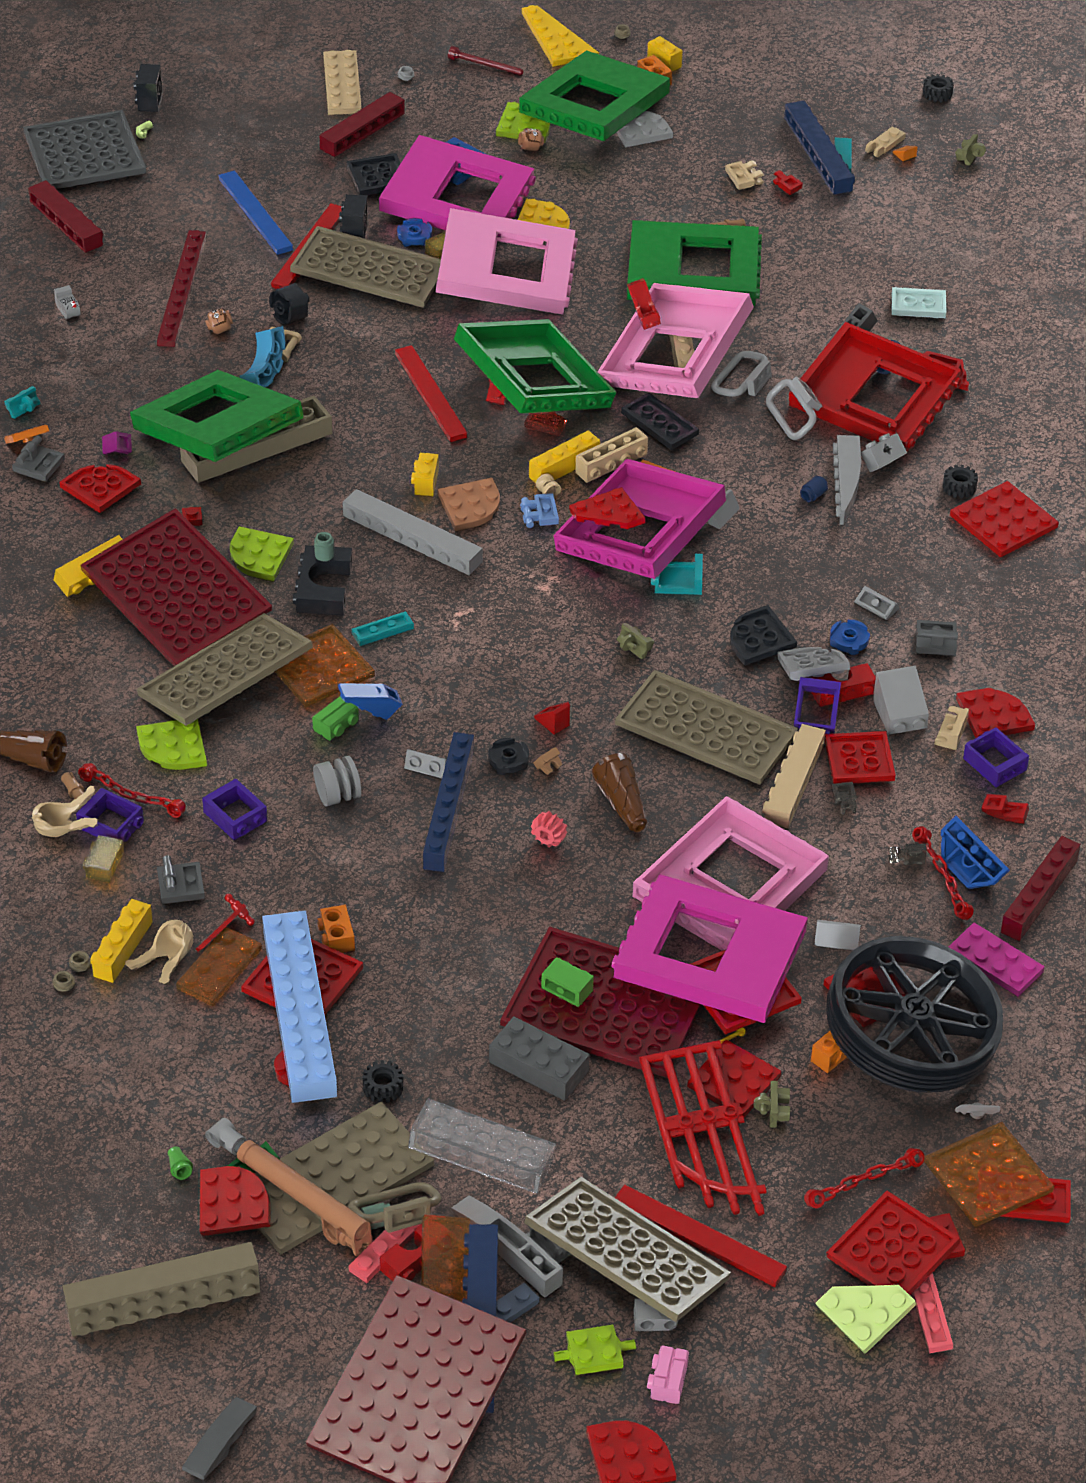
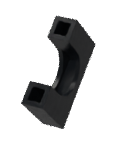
M305 545L304 553L300 554V564L302 566H298L299 579H296L295 591L297 593H293V605H296V613L344 616L346 605L345 588L320 586L313 583L312 580L325 574L351 575L353 563L352 548L334 547V557L329 561H320L315 557L314 546Z

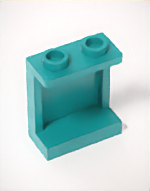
M695 554V562H670L655 579L651 578V585H655V593L702 595L703 554Z

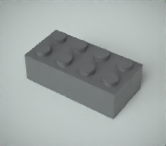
M514 1016L489 1045V1063L564 1101L589 1072L590 1054Z

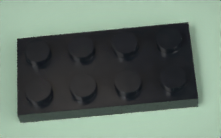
M649 392L621 407V413L670 450L699 435V429Z

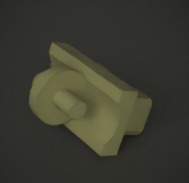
M978 134L972 135L970 140H963L962 149H957L955 152L957 160H964L965 165H971L976 156L982 157L986 153L984 144L977 142Z
M623 623L621 633L617 638L620 648L624 651L630 650L641 659L645 658L647 652L652 650L654 640L643 636L640 629L636 626L631 627L629 624Z
M771 1081L769 1097L766 1093H761L759 1097L754 1099V1108L760 1111V1114L765 1115L770 1110V1127H777V1121H789L790 1106H780L778 1103L789 1104L790 1088H778V1081Z

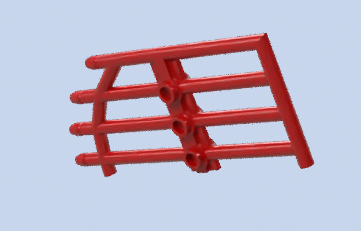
M720 1040L639 1057L676 1186L678 1188L684 1187L682 1174L700 1185L704 1202L708 1208L714 1206L711 1190L727 1195L731 1211L734 1215L740 1213V1206L737 1203L736 1195H751L757 1215H764V1206L761 1204L760 1194L767 1193L765 1184H756L738 1125L744 1123L742 1109L739 1102H731L715 1051L722 1049ZM707 1052L723 1105L709 1107L694 1054ZM684 1056L701 1109L688 1113L672 1059ZM663 1061L679 1115L665 1117L650 1067L651 1063ZM730 1127L748 1186H733L716 1128ZM708 1132L723 1183L707 1179L694 1133ZM685 1135L695 1171L677 1159L672 1138Z

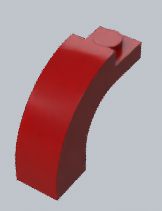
M642 278L626 284L643 329L646 330L661 324L659 313L654 306L645 279Z

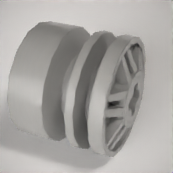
M350 756L343 757L342 761L340 758L335 759L334 769L329 761L314 765L313 774L316 788L325 807L340 803V793L346 801L351 800V797L354 799L361 797L360 776Z

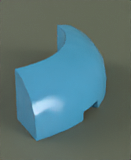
M283 326L255 333L257 340L256 357L251 368L239 376L241 379L263 387H267L273 382V378L280 372L284 361L282 360V352L285 350Z

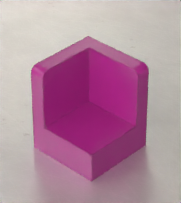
M116 431L102 436L103 454L107 455L113 452L132 453L131 434Z

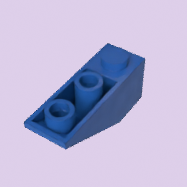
M339 683L338 685L341 693L340 696L346 703H352L359 709L372 713L375 717L388 720L403 705L397 690L385 684Z

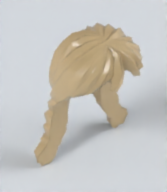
M94 786L88 787L82 795L71 803L45 802L38 804L32 813L34 826L38 833L49 837H59L70 831L98 826L96 818H82L73 822L69 820L72 813L82 808L91 799V796L95 795Z
M169 920L163 923L155 936L150 950L136 959L127 960L125 965L132 970L150 963L157 957L168 956L169 960L162 969L159 982L164 985L169 984V977H171L178 963L192 947V930L186 923L180 920Z

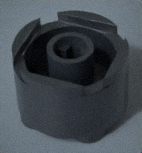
M293 283L270 293L269 305L270 308L274 309L275 313L273 316L280 324H290L308 317V303L310 299L308 294L304 293L297 284Z

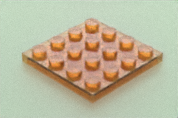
M333 624L304 636L312 641L313 648L274 671L305 707L339 693V683L358 684L375 676V670Z
M1003 1122L930 1153L924 1158L925 1164L975 1228L1054 1191V1185Z

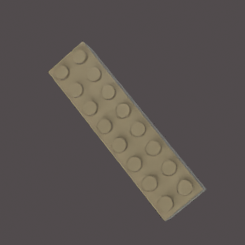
M315 396L300 400L303 419L217 462L180 448L181 462L199 483L332 434V416Z
M252 1242L62 1286L72 1337L260 1293L258 1262Z

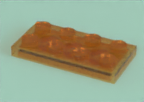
M225 927L176 983V988L214 1006L262 950V943Z
M424 1214L422 1217L421 1285L462 1302L463 1299H467V1291H463V1276L468 1277V1269H464V1255H469V1248L464 1247V1233H469L470 1218Z

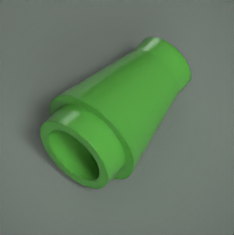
M179 1147L170 1148L168 1156L172 1176L179 1180L188 1178L192 1174V1162Z

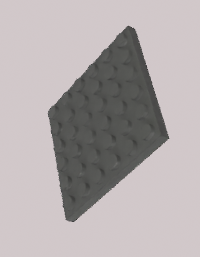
M123 110L23 127V132L41 182L47 180L56 189L146 173V166Z

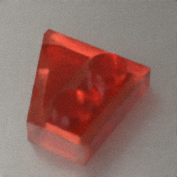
M555 411L529 413L524 427L560 436L566 426V419L556 414Z

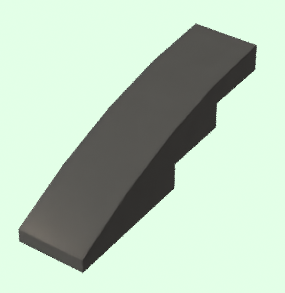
M235 1397L200 1439L184 1463L182 1470L204 1480L228 1456L230 1446L242 1435L243 1427L256 1414L257 1406Z

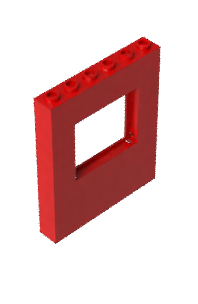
M847 322L842 325L800 378L807 383L822 404L818 411L814 409L817 418L876 443L880 441L879 437L887 433L890 436L897 433L907 452L914 447L918 437L924 434L925 428L928 424H932L937 412H941L944 403L951 399L954 390L959 388L962 383L961 369ZM878 367L921 384L894 420L852 402ZM790 391L789 406L806 412L792 391Z

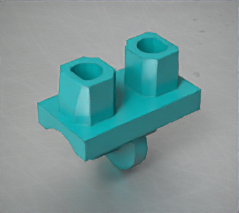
M33 386L4 401L6 409L10 412L11 418L14 419L27 411H33L36 406L41 404L36 394V388Z

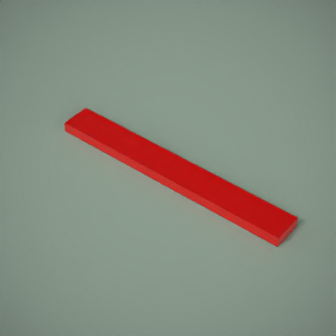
M330 203L272 280V288L279 289L293 284L300 275L290 272L291 264L317 226L330 230L335 229L339 223V213L342 212L341 206Z
M413 346L395 349L396 357L449 442L467 438V431Z
M625 1184L615 1196V1199L676 1238L773 1287L777 1286L787 1271L786 1265Z

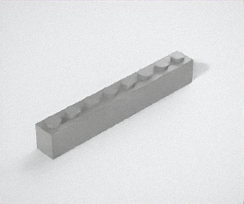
M356 489L343 501L344 517L467 575H470L483 562L482 547Z

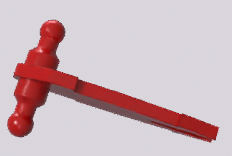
M226 894L225 901L231 904V909L234 912L196 948L198 952L216 937L237 915L244 919L249 926L254 925L255 920L249 915V911L246 909L247 906L244 903L241 904L239 900H235L232 894Z

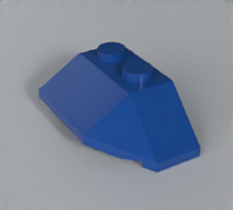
M957 816L941 829V856L948 868L968 889L995 885L1010 871Z

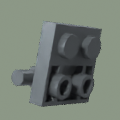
M36 435L31 442H28L23 447L12 468L14 472L46 482L65 460V454L39 446L42 438Z
M917 620L916 653L956 656L958 640L957 622Z
M168 855L162 858L163 866L157 867L162 904L205 899L200 862L172 865L171 857Z

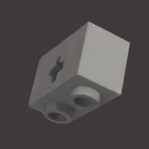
M887 433L879 437L880 441L878 443L873 441L865 445L866 449L861 451V456L869 472L878 470L907 454L897 433L891 436Z

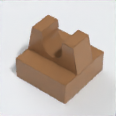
M554 747L540 756L533 764L537 769L541 768L548 775L553 771L550 764L554 765L556 769L562 766L558 756L560 752Z

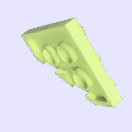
M899 1285L832 1287L815 1303L865 1354L917 1305L916 1301Z

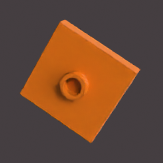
M41 425L5 436L4 439L6 444L23 440V443L32 441L34 439L33 436L49 432L48 425Z

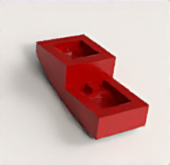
M986 794L981 809L982 812L993 817L1024 824L1029 811L1028 803L1008 802L1005 795Z

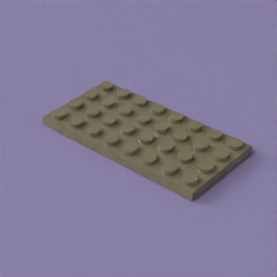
M317 226L291 264L290 272L424 308L437 286L441 259Z
M263 613L137 688L138 696L182 724L188 725L220 704L225 703L233 696L241 693L246 688L256 684L259 680L272 674L277 669L290 663V661L298 656L303 655L313 648V644L308 638Z
M657 670L651 673L615 718V725L759 785H761L792 743L795 731H798L797 727Z
M382 1101L279 1159L346 1207L357 1198L397 1188L434 1166V1159ZM257 1172L254 1173L263 1182L269 1194L271 1207V1227L258 1229L280 1255L323 1231L321 1217Z
M579 1177L525 1218L524 1223L675 1322L727 1282L731 1274L722 1266L582 1177Z

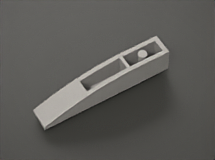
M837 435V442L833 443V454H836L833 457V466H837L834 467V479H837L835 480L834 489L838 491L835 494V504H839L836 505V517H839L840 525H844L858 492L861 469L860 436Z
M470 1195L451 1207V1210L468 1226L469 1224L498 1225V1255L544 1298L562 1286L563 1268L529 1236L501 1214Z

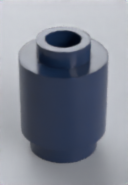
M814 476L802 486L800 490L801 497L806 502L815 501L828 490L826 479Z

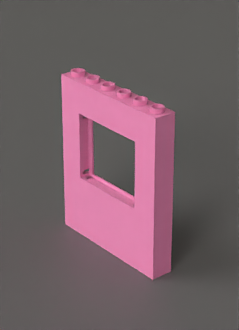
M450 208L436 292L563 315L564 307L568 308L570 297L566 296H570L571 285L568 284L572 282L573 273L570 272H573L575 262L571 260H575L576 250L573 248H576L578 238H575V230ZM497 241L544 249L541 281L536 282L492 274Z
M654 283L649 292L654 306L659 313L661 324L644 330L637 312H635L597 373L611 387L699 398L754 308L750 294ZM656 333L702 338L685 368L638 363Z
M726 796L633 882V897L643 902L644 897L649 896L651 883L653 881L656 882L659 874L785 911L827 871L829 855ZM727 839L780 869L750 899L697 869ZM679 913L675 923L721 951L727 949L736 930L683 913ZM736 919L735 923L739 924V920Z

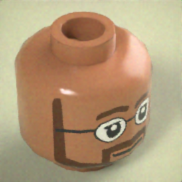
M525 128L519 133L518 144L521 145L523 150L538 151L540 146L544 144V136H542L541 131L538 129Z
M224 308L209 312L208 320L205 321L208 330H213L215 334L230 330L231 324H233L229 310L226 311Z

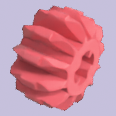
M550 811L546 813L541 812L532 822L531 833L536 836L535 840L541 841V845L546 844L549 848L551 846L556 847L566 837L567 825L562 823L563 819H559L557 813L552 815Z

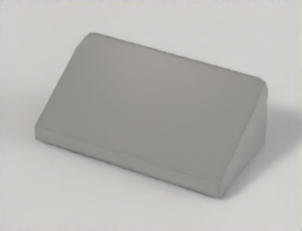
M731 489L725 492L726 501L708 520L709 525L721 529L739 510V504Z
M866 586L863 587L854 603L885 620H888L899 609L897 603Z
M817 920L815 946L854 950L858 948L861 925Z

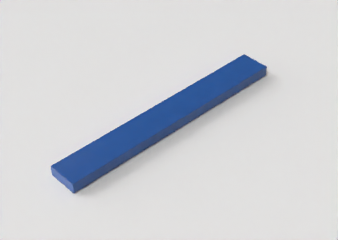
M235 170L220 174V182L274 252L279 255L292 251L293 245Z

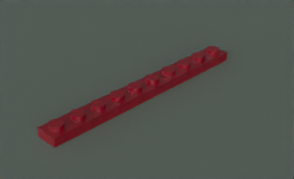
M188 231L158 334L157 346L176 347L204 248L206 231Z

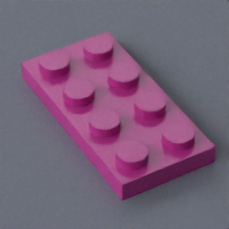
M973 923L948 946L973 962L987 978L1017 997L1044 972L1045 968L1042 964L976 923Z

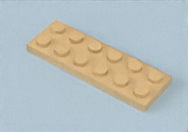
M331 50L323 52L328 115L356 113L362 109L356 50Z

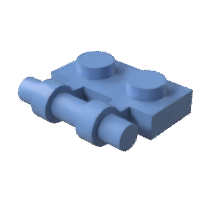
M553 493L534 495V500H528L527 497L521 499L520 507L521 511L524 512L523 521L527 528H532L534 521H539L540 526L559 524Z

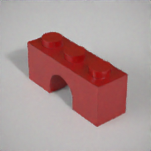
M868 663L850 667L848 680L846 681L835 679L831 673H827L822 677L812 676V679L841 682L839 702L874 694L876 676ZM811 692L819 707L833 704L834 695Z
M432 1216L414 1229V1243L418 1248L406 1250L396 1243L380 1256V1271L391 1281H394L396 1275L411 1281L423 1268H428L438 1256L448 1252L451 1247V1232Z

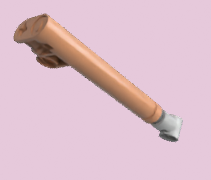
M222 1118L205 1132V1136L211 1145L216 1148L222 1146L230 1153L237 1155L238 1160L321 1217L323 1234L332 1244L340 1243L343 1246H349L353 1249L354 1255L358 1257L372 1243L371 1227L368 1221L252 1140H247L246 1137L236 1131L234 1125L227 1118Z

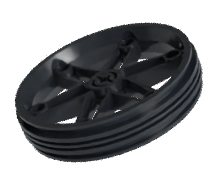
M889 936L862 944L854 949L838 966L827 993L828 1026L841 1051L866 1074L899 1089L934 1093L959 1088L971 1082L987 1068L1001 1041L1003 1009L993 984L965 956L947 946L927 939L910 936ZM899 965L918 968L934 975L917 988ZM872 967L884 992L857 990L846 987L858 973ZM889 975H893L906 996L903 997L899 994ZM936 985H939L942 989L931 1002L925 995ZM955 986L973 1003L979 1014L943 1004L942 1002ZM849 1013L884 1022L887 1025L873 1042L858 1028ZM899 1025L905 1031L890 1043L887 1038L896 1026ZM925 1030L930 1032L941 1053L936 1051L924 1033ZM945 1034L983 1039V1041L973 1054L958 1061ZM910 1039H913L931 1063L913 1061L894 1053Z

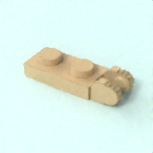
M891 127L879 137L870 141L865 147V152L871 153L874 150V156L879 157L903 141L906 133Z

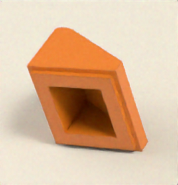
M905 146L894 150L893 153L900 160L906 161L917 156V146Z

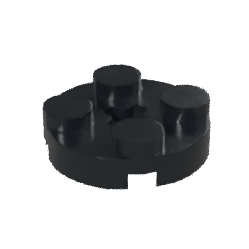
M502 738L495 741L493 747L489 748L488 761L496 769V772L501 775L525 770L529 762V748L522 741L521 743L515 742V738Z

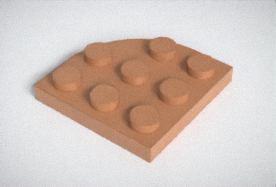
M493 478L438 489L440 501L455 531L480 526L493 518V514L499 510L500 494Z

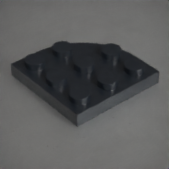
M397 153L347 161V169L358 194L369 196L384 191L401 162Z
M769 605L742 614L735 620L734 626L730 631L732 650L744 666L777 655V652L797 648L796 639Z

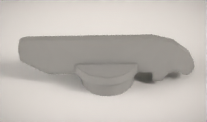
M981 1103L964 1104L956 1107L955 1112L970 1113L972 1118L981 1119L985 1114L1000 1112V1106L983 1105Z

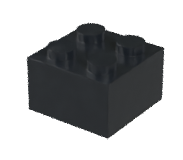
M140 64L139 70L136 71V80H134L133 88L137 92L135 94V104H138V111H159L163 94L161 65Z
M346 194L345 201H342L341 204L342 212L339 213V222H342L340 232L365 239L368 227L367 195Z

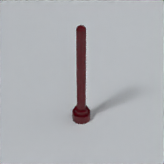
M451 46L448 51V59H464L518 75L524 73V70L521 68L461 52L455 46Z

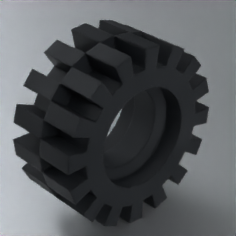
M933 74L931 77L927 76L924 79L923 96L926 99L929 98V101L934 100V102H937L938 100L942 102L944 100L946 102L953 95L954 82L950 77L945 78V75L940 76V74H937L935 76Z
M954 465V468L950 466L949 470H945L942 487L945 493L948 492L949 496L953 494L954 498H957V496H960V499H963V496L968 498L969 495L972 496L976 492L978 474L977 472L975 473L974 469L970 470L969 466L964 468V465H961V467Z
M380 1060V1064H377L375 1061L373 1062V1067L370 1064L367 1066V1070L363 1072V1091L366 1093L367 1098L371 1097L373 1102L378 1099V1103L382 1100L390 1103V1098L395 1101L397 1096H401L404 1089L402 1069H398L396 1063L392 1066L391 1061L384 1064V1060ZM379 1079H388L392 1081L391 1083L386 1085H379L375 1083V1081Z

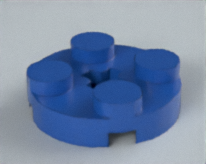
M407 219L403 221V225H398L397 237L402 241V245L406 247L411 245H428L432 238V226L428 222L427 224L423 223L422 219Z
M848 620L845 623L838 621L831 627L830 645L840 651L848 652L850 655H857L859 651L868 646L870 632L867 631V626L860 621Z

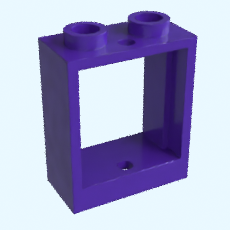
M800 677L794 727L798 728V732L801 725L805 724L826 730L825 734H835L841 682ZM804 691L834 695L830 725L800 722Z
M997 727L984 732L981 736L965 744L963 759L995 787L1002 785L1027 770L1029 755ZM994 747L1008 760L994 767L981 753Z
M237 779L230 781L202 798L203 812L233 840L246 835L249 831L267 821V806ZM240 799L251 811L233 821L222 809Z
M101 788L76 813L77 820L82 818L97 819L106 809L127 818L117 830L100 822L97 823L98 826L95 828L87 827L82 829L119 848L137 828L142 826L144 822L143 810L141 806Z

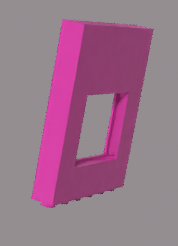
M419 135L380 195L379 211L405 219H422L423 223L427 224L428 222L432 227L442 230L447 229L450 208L512 219L515 218L518 207L522 206L523 198L528 196L530 187L534 186L536 176H534V168ZM456 171L499 183L482 212L438 200Z
M626 459L589 498L622 487L643 515L666 521V525L644 547L598 534L604 525H597L595 521L591 520L577 522L572 515L554 534L556 551L655 579L725 503V485Z
M659 874L656 882L653 881L650 885L649 896H645L643 899L641 911L638 910L635 915L634 925L629 926L626 941L622 940L619 955H615L611 967L614 968V978L765 1023L806 934L808 917ZM679 913L736 929L716 972L659 955ZM736 919L739 920V924L735 923Z

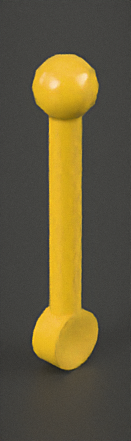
M740 1028L737 1032L721 1039V1044L725 1039L729 1041L736 1036H744L745 1028Z

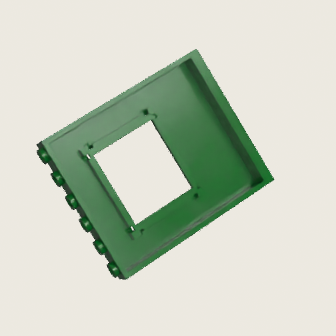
M586 50L519 97V113L605 141L669 94L670 78ZM581 84L619 98L599 111L561 97Z
M633 220L627 284L644 278L648 290H650L654 283L748 293L750 294L753 306H755L756 299L760 297L762 234H759V227ZM682 246L731 249L730 277L681 275ZM627 287V299L632 300Z
M549 319L458 324L454 340L520 414L611 408L616 391L597 373L595 368ZM552 363L571 385L530 387L512 366Z
M216 370L130 412L133 429L213 462H217L304 418L300 400L220 370ZM214 396L237 403L199 423L177 415Z

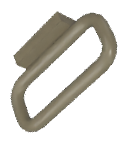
M416 1182L357 1198L349 1204L348 1208L370 1224L384 1221V1229L390 1233L422 1224L431 1217L430 1208L437 1206L441 1202L442 1196L432 1185ZM414 1192H426L431 1197L428 1199L425 1196L385 1207L383 1212L375 1214H364L359 1209L363 1206Z

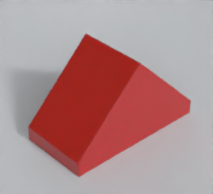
M569 702L549 706L534 715V718L555 735L570 726Z

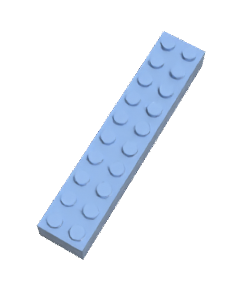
M306 910L262 916L263 933L291 1101L296 1103L337 1097L336 1075Z

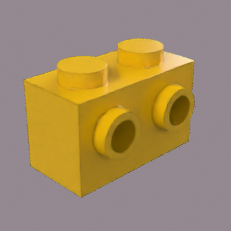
M659 36L648 42L647 57L655 55L673 72L682 67L683 50Z
M420 453L418 460L414 462V471L416 472H412L411 484H414L415 495L434 496L439 473V454Z

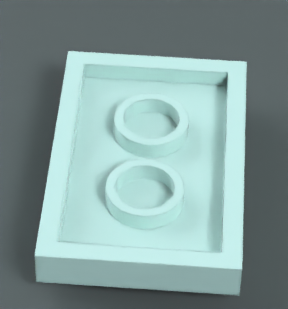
M892 287V315L946 318V290Z

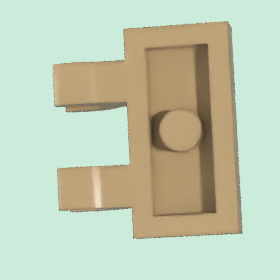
M753 160L745 164L739 161L725 165V171L738 190L764 183L762 178H759L764 176L761 170L756 171L753 168L757 166Z

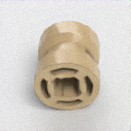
M543 474L536 481V487L542 494L553 493L555 499L561 492V486L555 482L550 474Z

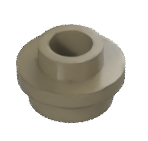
M620 24L616 27L614 34L620 39H625L630 36L631 31L629 26Z
M77 951L71 955L69 966L77 972L85 971L91 966V958L86 952Z
M60 971L53 978V987L58 991H68L75 985V979L68 971Z

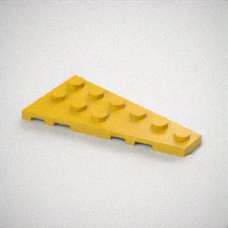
M538 5L522 8L523 17L552 66L568 64L586 50L599 54L597 50Z

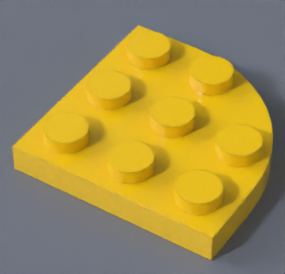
M526 198L518 220L566 229L570 228L569 216L562 208L553 202Z

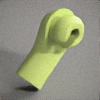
M148 120L137 126L136 136L144 139L147 136V131L153 128L152 122Z

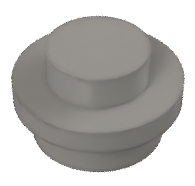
M402 66L398 71V77L408 81L414 77V71L410 66Z

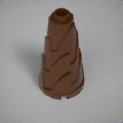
M24 730L0 731V755L11 757L12 760L24 762L28 766L52 773L57 772L62 767L67 753L62 752V746L67 747L66 737L62 732L55 730H35V732Z
M615 753L604 757V763L600 765L597 762L592 769L594 780L628 828L634 832L644 830L647 819L630 757H627L624 753Z

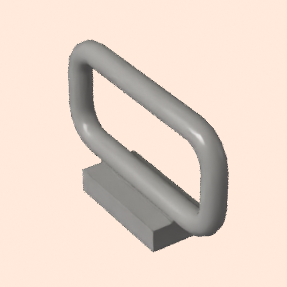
M753 351L739 352L715 378L711 388L715 393L729 397L739 396L747 389L748 395L756 396L772 376L770 361L762 353ZM751 358L761 361L739 388L727 389L719 387L741 359Z
M797 376L793 380H781L766 397L768 409L791 440L801 439L812 429L816 422L814 409L818 411L822 407V404L807 383ZM786 386L790 388L809 415L808 422L796 433L793 432L773 403L774 397Z

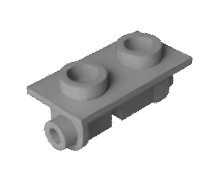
M407 749L404 769L442 778L446 765L445 758Z
M528 1226L530 1231L526 1235L558 1264L571 1255V1253Z

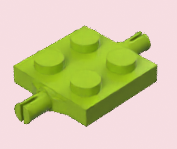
M614 1325L566 1332L567 1350L554 1351L553 1355L555 1362L569 1360L574 1366L575 1374L580 1375L623 1368L622 1351L635 1350L636 1344L634 1339L620 1341L616 1336Z

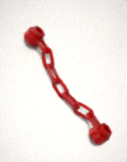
M85 763L78 770L82 780L90 782L94 778L127 799L144 804L162 805L167 808L169 815L174 818H179L185 812L186 805L181 799L170 800L166 797L149 796L123 788L109 775L97 770L96 766L92 763ZM106 778L110 780L109 784L105 782ZM125 792H128V793H130V794H132V795H131V796H128V795L125 794ZM139 795L146 798L145 800L138 799L137 796ZM151 799L159 800V802L151 801Z
M923 826L916 827L912 832V837L915 842L920 844L924 851L931 855L933 858L932 862L938 872L943 873L946 879V887L952 896L951 901L954 905L955 915L962 920L970 919L974 913V908L971 904L964 902L957 890L958 885L955 878L947 870L946 862L941 855H937L931 848V831ZM940 859L944 867L939 868L936 861ZM949 882L954 883V887L949 886Z
M909 1148L904 1156L896 1160V1163L886 1166L884 1164L872 1166L866 1170V1173L858 1176L850 1175L842 1179L840 1184L835 1187H827L822 1190H808L804 1196L805 1203L809 1207L820 1208L824 1202L835 1198L836 1193L848 1191L856 1187L861 1180L866 1178L873 1180L882 1177L887 1171L896 1168L904 1170L911 1166H921L924 1163L925 1155L920 1149ZM918 1154L919 1159L915 1162L914 1157ZM905 1160L907 1165L902 1166L903 1163L900 1161ZM881 1167L882 1173L872 1176L870 1171ZM850 1179L852 1182H855L854 1184L848 1187L847 1184H843L844 1182ZM829 1191V1194L832 1195L825 1198L824 1192ZM818 1195L819 1201L815 1203L814 1198Z

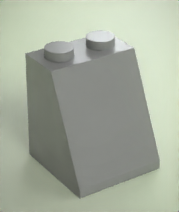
M916 666L876 672L873 702L888 735L927 728L929 712Z

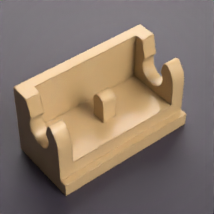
M950 706L948 711L955 712L957 715L946 713L934 744L956 750L967 725L969 709Z

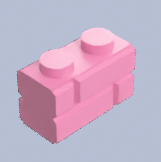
M662 1345L660 1346L659 1355L654 1354L652 1368L655 1369L654 1375L649 1374L647 1389H651V1398L653 1400H665L668 1403L674 1404L680 1402L689 1360L688 1350L674 1349L673 1347Z

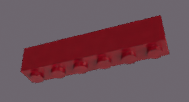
M388 92L320 134V149L336 157L405 114V99L392 92Z
M45 180L28 187L30 202L82 251L86 253L103 246L104 234L102 230L93 224L92 220L88 219L82 211H79L72 202H69L63 194L57 191L55 186Z
M1064 836L1059 838L1003 915L1000 933L1021 941L1077 863L1081 844Z

